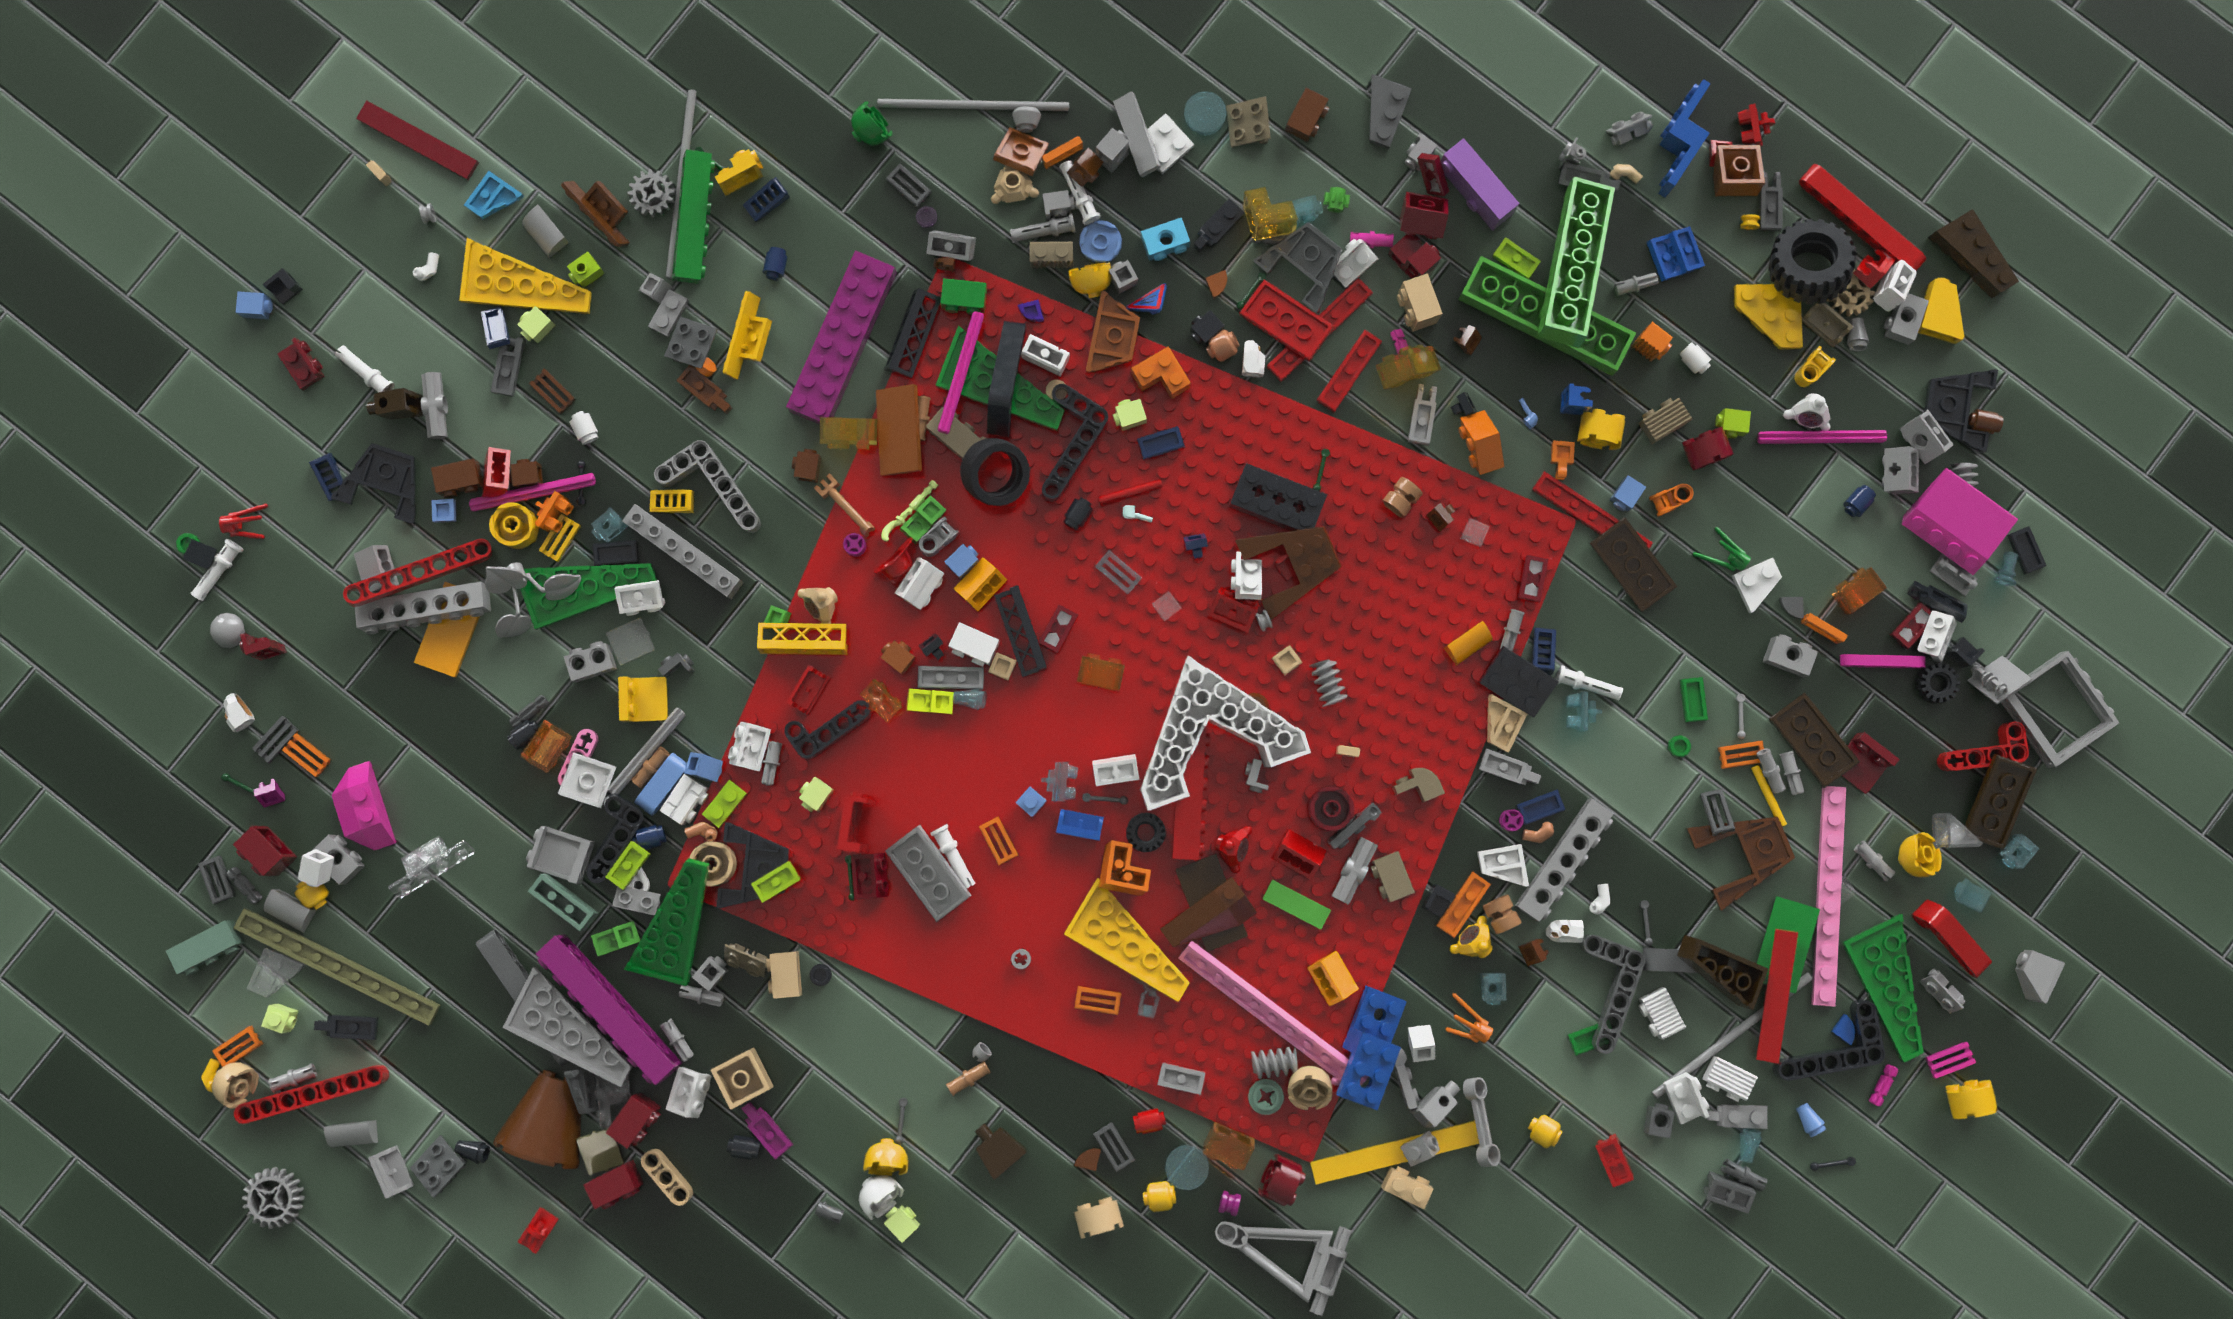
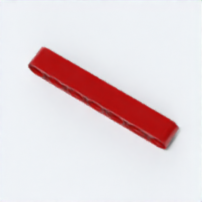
M1813 164L1799 180L1800 186L1873 249H1881L1890 258L1894 257L1896 260L1892 264L1893 266L1898 261L1903 260L1917 271L1926 261V256L1821 166Z
M485 539L468 542L351 584L344 589L343 597L347 604L352 607L368 604L487 561L492 556L491 545ZM478 546H486L488 548L487 553L484 555L477 554L475 551ZM458 553H464L467 555V559L460 563L455 561V556ZM436 561H444L446 563L444 569L436 570L433 567ZM416 568H422L425 572L422 577L416 578L412 575L413 571ZM399 575L403 577V582L400 585H393L391 583L394 576ZM379 583L382 585V589L378 593H372L370 591L371 585ZM352 591L360 592V597L356 601H351L348 598L349 594Z
M375 1065L243 1103L235 1108L234 1118L238 1123L246 1124L374 1087L388 1080L389 1071L384 1065ZM374 1070H377L380 1074L378 1081L372 1077ZM353 1076L358 1079L357 1087H354L351 1083ZM332 1082L337 1086L336 1093H332L330 1090ZM310 1088L315 1091L316 1096L314 1099H311L308 1095ZM288 1095L294 1098L292 1106L287 1102ZM267 1101L271 1102L273 1108L271 1112H269L266 1109ZM246 1107L251 1111L250 1118H247L244 1114Z

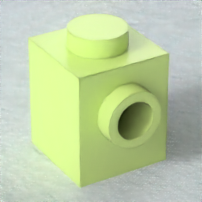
M536 306L530 312H525L517 324L523 329L520 333L529 342L533 339L537 343L555 326Z
M1126 399L1119 402V406L1115 407L1116 413L1113 414L1116 426H1121L1122 431L1147 423L1140 399L1134 401Z
M814 777L810 783L806 782L799 791L801 793L799 799L803 801L801 805L810 812L813 810L820 811L835 790L819 778Z
M281 1004L269 1005L261 1026L279 1033L291 1032L297 1021L298 1010Z
M901 1205L898 1209L894 1206L885 1215L887 1219L884 1224L901 1243L920 1225L915 1219L916 1214L908 1206L905 1208Z

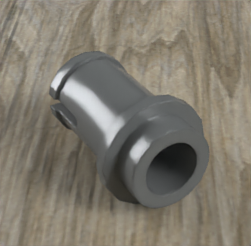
M819 1201L814 1214L818 1215V1218L823 1217L839 1224L844 1210L826 1204V1201L824 1203Z

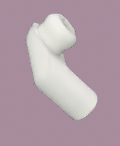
M428 253L427 265L416 267L413 270V276L420 281H425L435 275L439 254Z
M1608 884L1597 885L1598 897L1589 906L1593 914H1601L1610 905Z

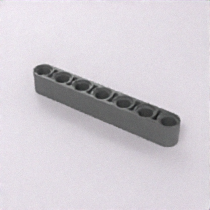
M493 929L479 939L476 945L516 1002L529 974L503 936L496 929ZM550 1052L559 1065L563 1066L569 1062Z

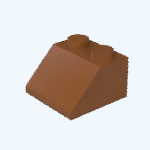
M1760 145L1717 146L1713 172L1715 196H1758L1765 184Z

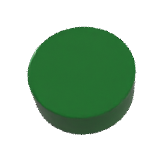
M190 533L180 535L176 541L178 551L182 554L185 553L189 542H187L188 537L200 542L196 535Z
M1674 736L1668 742V751L1674 757H1684L1691 750V743L1685 736Z

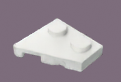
M1770 558L1732 575V578L1748 612L1752 613L1782 576L1774 559Z
M1522 844L1477 852L1482 874L1522 886H1529Z

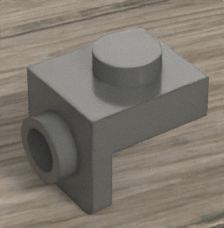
M680 653L675 654L673 657H666L660 663L661 667L658 669L664 677H669L682 665L690 673L695 671L692 667L694 662L687 654L683 656Z

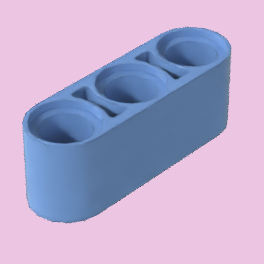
M675 753L670 754L638 795L634 803L653 816L661 808L685 774L684 771L687 763Z

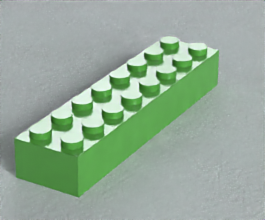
M1573 177L1568 185L1537 337L1580 348L1587 338L1615 191L1614 187L1578 177Z
M1483 256L1479 258L1458 300L1611 376L1618 371L1636 332L1592 311L1588 335L1580 348L1537 337L1547 288Z

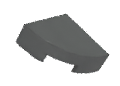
M1803 597L1779 598L1781 607L1789 615L1796 619L1804 618Z

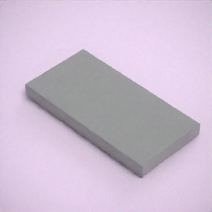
M921 825L915 827L885 850L936 922L972 896Z

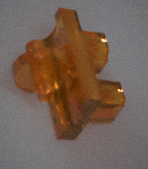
M872 680L860 693L870 705L868 709L871 712L875 710L886 723L902 708V702L897 697H892L888 693L887 687L882 681Z

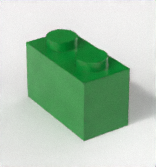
M943 278L940 303L942 309L949 313H958V310L967 311L966 313L972 315L973 312L985 313L987 284L984 282Z

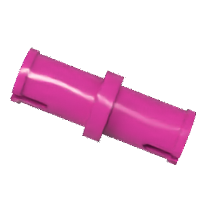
M1370 231V233L1351 232L1350 242L1353 239L1356 241L1362 239L1369 248H1374V246L1392 248L1394 234H1377L1374 231Z

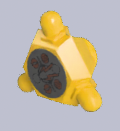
M1479 916L1476 924L1469 925L1459 935L1458 943L1451 945L1450 952L1471 957L1478 956L1479 958L1488 956L1493 947L1491 945L1487 918Z

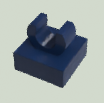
M1205 534L1183 537L1186 550L1192 549L1194 559L1203 557L1201 547L1208 546Z

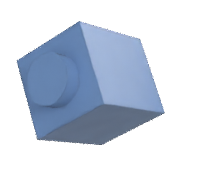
M237 293L235 313L243 318L269 319V313L273 309L270 297L264 293Z
M1628 475L1622 480L1610 500L1614 502V507L1620 511L1626 510L1628 512L1634 507L1646 487Z
M962 544L944 562L961 580L979 562L977 558L979 554L971 545L966 547Z
M690 752L684 773L705 781L717 782L722 772L723 761L704 754Z
M1030 786L1016 801V804L1031 817H1034L1047 800Z

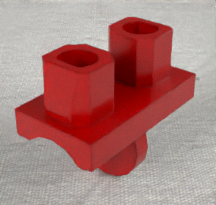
M1751 104L1749 109L1738 113L1740 126L1752 123L1753 129L1741 132L1743 145L1756 144L1763 146L1760 128H1763L1764 135L1770 134V127L1775 125V119L1768 118L1767 112L1761 113L1762 120L1759 121L1756 104Z
M540 1207L521 1235L518 1243L537 1254L559 1221V1218Z

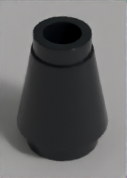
M458 1140L455 1145V1153L476 1164L480 1162L485 1163L490 1154V1146L486 1145L485 1142Z

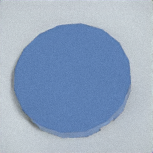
M1098 220L1083 229L1080 234L1079 245L1082 254L1093 263H1108L1118 256L1121 250L1122 238L1115 225L1108 221Z

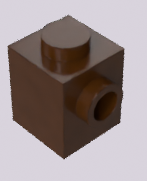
M1087 148L1066 173L1083 187L1088 181L1092 183L1099 176L1097 171L1104 162L1091 149Z
M804 449V452L798 451L797 457H793V477L796 480L818 483L822 458L817 454V451Z
M529 459L517 460V464H510L509 482L515 488L520 489L543 484L542 467L537 461L530 462Z

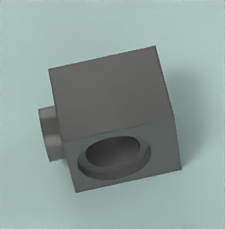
M1655 1103V1107L1648 1106L1644 1132L1649 1135L1670 1138L1674 1111L1669 1110L1668 1105ZM1662 1114L1664 1117L1663 1123L1656 1125L1655 1117Z

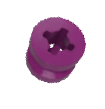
M849 534L843 542L845 551L851 556L858 557L866 551V542L859 534Z
M1515 809L1506 810L1500 815L1499 824L1506 831H1516L1523 825V816Z
M1223 1190L1218 1212H1228L1231 1216L1236 1217L1241 1195H1231L1228 1191Z

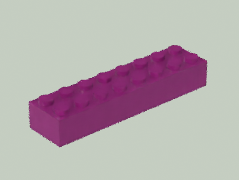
M855 250L787 403L786 408L789 412L824 427H830L897 275L894 266Z
M566 934L555 935L536 953L539 957V964L543 968H549L554 974L552 976L559 985H564L569 990L567 994L575 1002L579 1001L583 1005V1012L589 1018L593 1017L599 1023L597 1027L605 1035L609 1034L614 1039L612 1043L619 1051H625L628 1055L627 1060L634 1067L638 1066L644 1072L642 1076L648 1083L657 1085L663 1082L683 1063Z

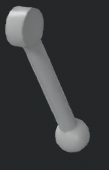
M1738 694L1736 696V701L1739 702V732L1737 736L1739 739H1744L1746 737L1743 723L1745 695Z

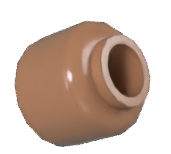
M1224 329L1208 341L1209 346L1206 349L1211 358L1215 357L1218 361L1222 362L1234 356L1238 352L1237 347L1240 345L1234 333Z

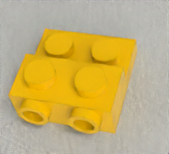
M749 149L746 151L740 150L730 159L734 167L724 168L715 176L723 193L727 196L763 177L760 171L763 166L755 150L751 152Z

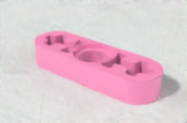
M583 729L578 733L558 775L560 785L564 779L573 752L582 753L583 756L591 758L598 743V735L595 731ZM590 733V738L593 740L591 743L587 742L585 746L586 749H589L588 753L577 749L578 745L583 747L585 740L582 739L583 736H588Z

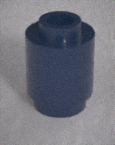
M770 247L769 251L766 252L762 272L766 275L767 279L778 281L779 278L784 277L788 258L786 250L779 247Z
M1866 485L1858 487L1843 503L1845 512L1851 517H1861L1873 504L1876 497L1875 492Z
M652 825L638 829L636 835H633V841L645 850L662 846V843L667 842L662 825Z

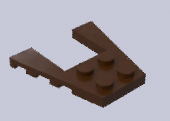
M1325 526L1235 540L1243 560L1282 544L1286 549L1300 584L1261 600L1270 620L1342 567Z
M1778 817L1733 822L1735 831H1727L1724 834L1719 833L1716 836L1712 835L1710 825L1686 828L1694 849L1736 834L1752 874L1712 889L1719 910L1725 909L1729 904L1742 897L1747 891L1760 884L1765 878L1795 858Z

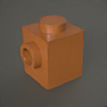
M895 640L892 644L888 642L881 650V653H883L881 658L902 675L916 660V657L909 652L911 648L903 641H900L899 644Z

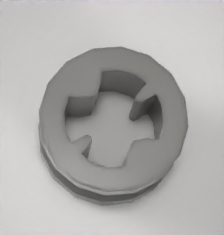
M428 203L426 207L420 205L419 211L423 223L428 224V221L436 222V214L432 204Z
M1263 610L1262 614L1256 613L1255 616L1262 632L1267 627L1273 628L1266 610Z
M1018 949L1012 954L1011 962L1014 967L1024 969L1029 966L1031 955L1025 949ZM1016 954H1026L1028 959H1025L1027 963L1025 965L1016 963L1015 958H1018Z

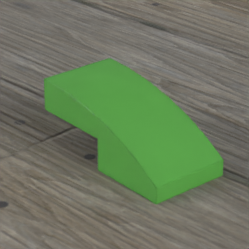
M930 495L900 527V531L908 538L913 537L912 542L917 544L921 537L942 517L946 509Z
M634 921L591 935L597 957L640 942Z

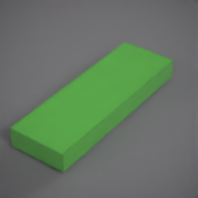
M1271 880L1262 898L1264 901L1319 929H1322L1331 911L1274 880Z

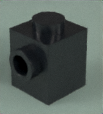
M1209 310L1203 317L1198 315L1191 322L1190 332L1192 334L1190 336L1198 345L1201 343L1206 347L1208 341L1215 334L1224 330L1225 325Z

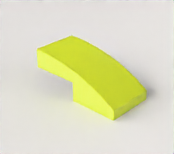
M908 689L906 711L952 714L954 692Z

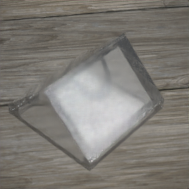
M1951 813L1934 814L1932 816L1933 838L1936 841L1933 842L1935 848L1980 847L1983 844Z

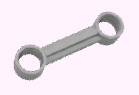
M1481 1077L1466 1079L1463 1084V1092L1472 1104L1480 1144L1476 1151L1477 1161L1481 1167L1497 1166L1500 1162V1151L1495 1144H1492L1484 1098L1487 1095L1486 1083Z

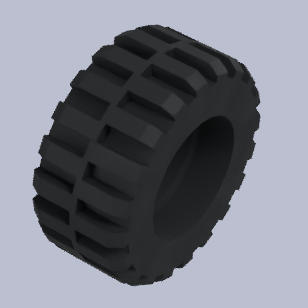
M1806 219L1803 223L1798 221L1793 223L1792 227L1787 226L1784 228L1782 233L1776 237L1771 251L1768 271H1770L1769 277L1771 281L1775 282L1774 287L1779 292L1782 290V295L1786 298L1792 297L1798 303L1804 301L1806 304H1813V302L1821 304L1825 303L1828 298L1829 300L1837 298L1838 293L1841 294L1846 290L1855 268L1857 251L1853 245L1854 241L1850 236L1846 237L1847 232L1842 228H1836L1837 225L1832 222L1828 224L1824 222L1825 220L1818 219V221ZM1801 253H1817L1824 256L1832 266L1822 271H1809L1797 265L1793 258Z

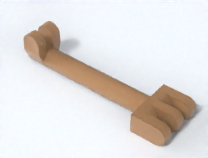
M829 473L826 477L831 483L828 485L822 479L820 483L825 489L822 490L818 485L814 489L823 499L830 495L860 527V532L865 537H868V533L870 531L873 532L875 527L870 522H866L836 490L840 484Z

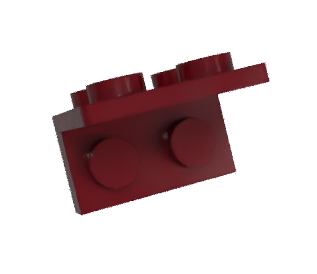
M1865 732L1856 733L1847 746L1860 762L1843 774L1842 777L1862 793L1867 794L1886 768L1895 766L1900 759Z

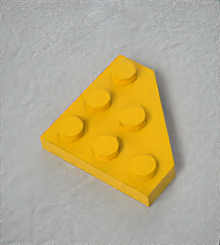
M1774 284L1734 286L1735 308L1751 320V323L1762 334L1767 335L1778 349H1801L1803 347L1801 301L1798 303L1792 297L1786 298L1782 295L1783 291L1779 292L1774 287Z

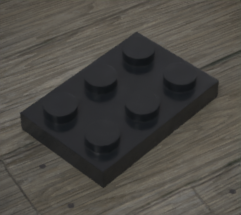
M1505 646L1500 649L1479 680L1480 684L1532 717L1536 716L1559 682Z

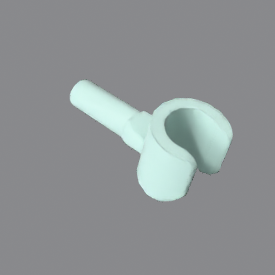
M1125 505L1123 507L1124 518H1135L1152 522V517L1135 513V506Z

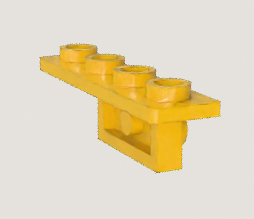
M749 291L744 293L723 368L724 374L737 380L744 359L761 362L772 321L768 318L756 317L761 298Z

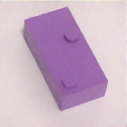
M1464 138L1443 155L1441 163L1445 176L1467 200L1468 207L1473 212L1476 211L1492 231L1513 215L1520 203Z

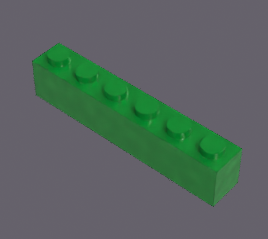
M686 149L683 154L672 281L698 284L701 278L705 276V265H702V259L707 255V244H704V237L708 236L709 223H706V215H710L711 211L708 194H712L713 182L709 181L710 173H714L715 161L711 160L712 153Z

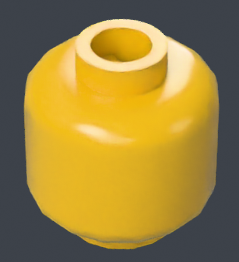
M301 881L296 885L295 896L306 908L314 907L317 910L327 903L325 898L329 895V891L324 884L318 887H311Z
M1542 1115L1539 1119L1534 1117L1528 1127L1531 1130L1530 1139L1544 1148L1555 1147L1563 1133L1560 1130L1561 1125L1547 1115Z
M1167 1181L1150 1183L1147 1187V1192H1143L1145 1206L1149 1205L1152 1212L1171 1210L1173 1204H1176L1174 1186H1170Z

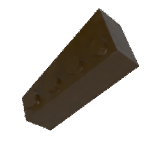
M1973 209L1938 229L1928 237L1933 243L1936 242L1947 256L1949 255L1958 263L1957 266L1962 271L1965 270L1972 277V280L1991 298L2019 282Z
M1684 935L1677 956L1737 1006L1754 1010L1768 968L1701 939Z

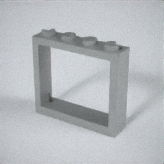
M2069 651L2058 653L2029 673L2028 676L2034 681L2060 663L2101 721L2099 725L2056 753L2016 697V692L2001 702L2015 722L2022 723L2025 727L2027 740L2047 768L2057 767L2119 724V721L2113 714L2115 711L2107 706L2104 702L2103 694L2094 688L2090 676L2085 671H2082L2078 665V659L2073 658Z

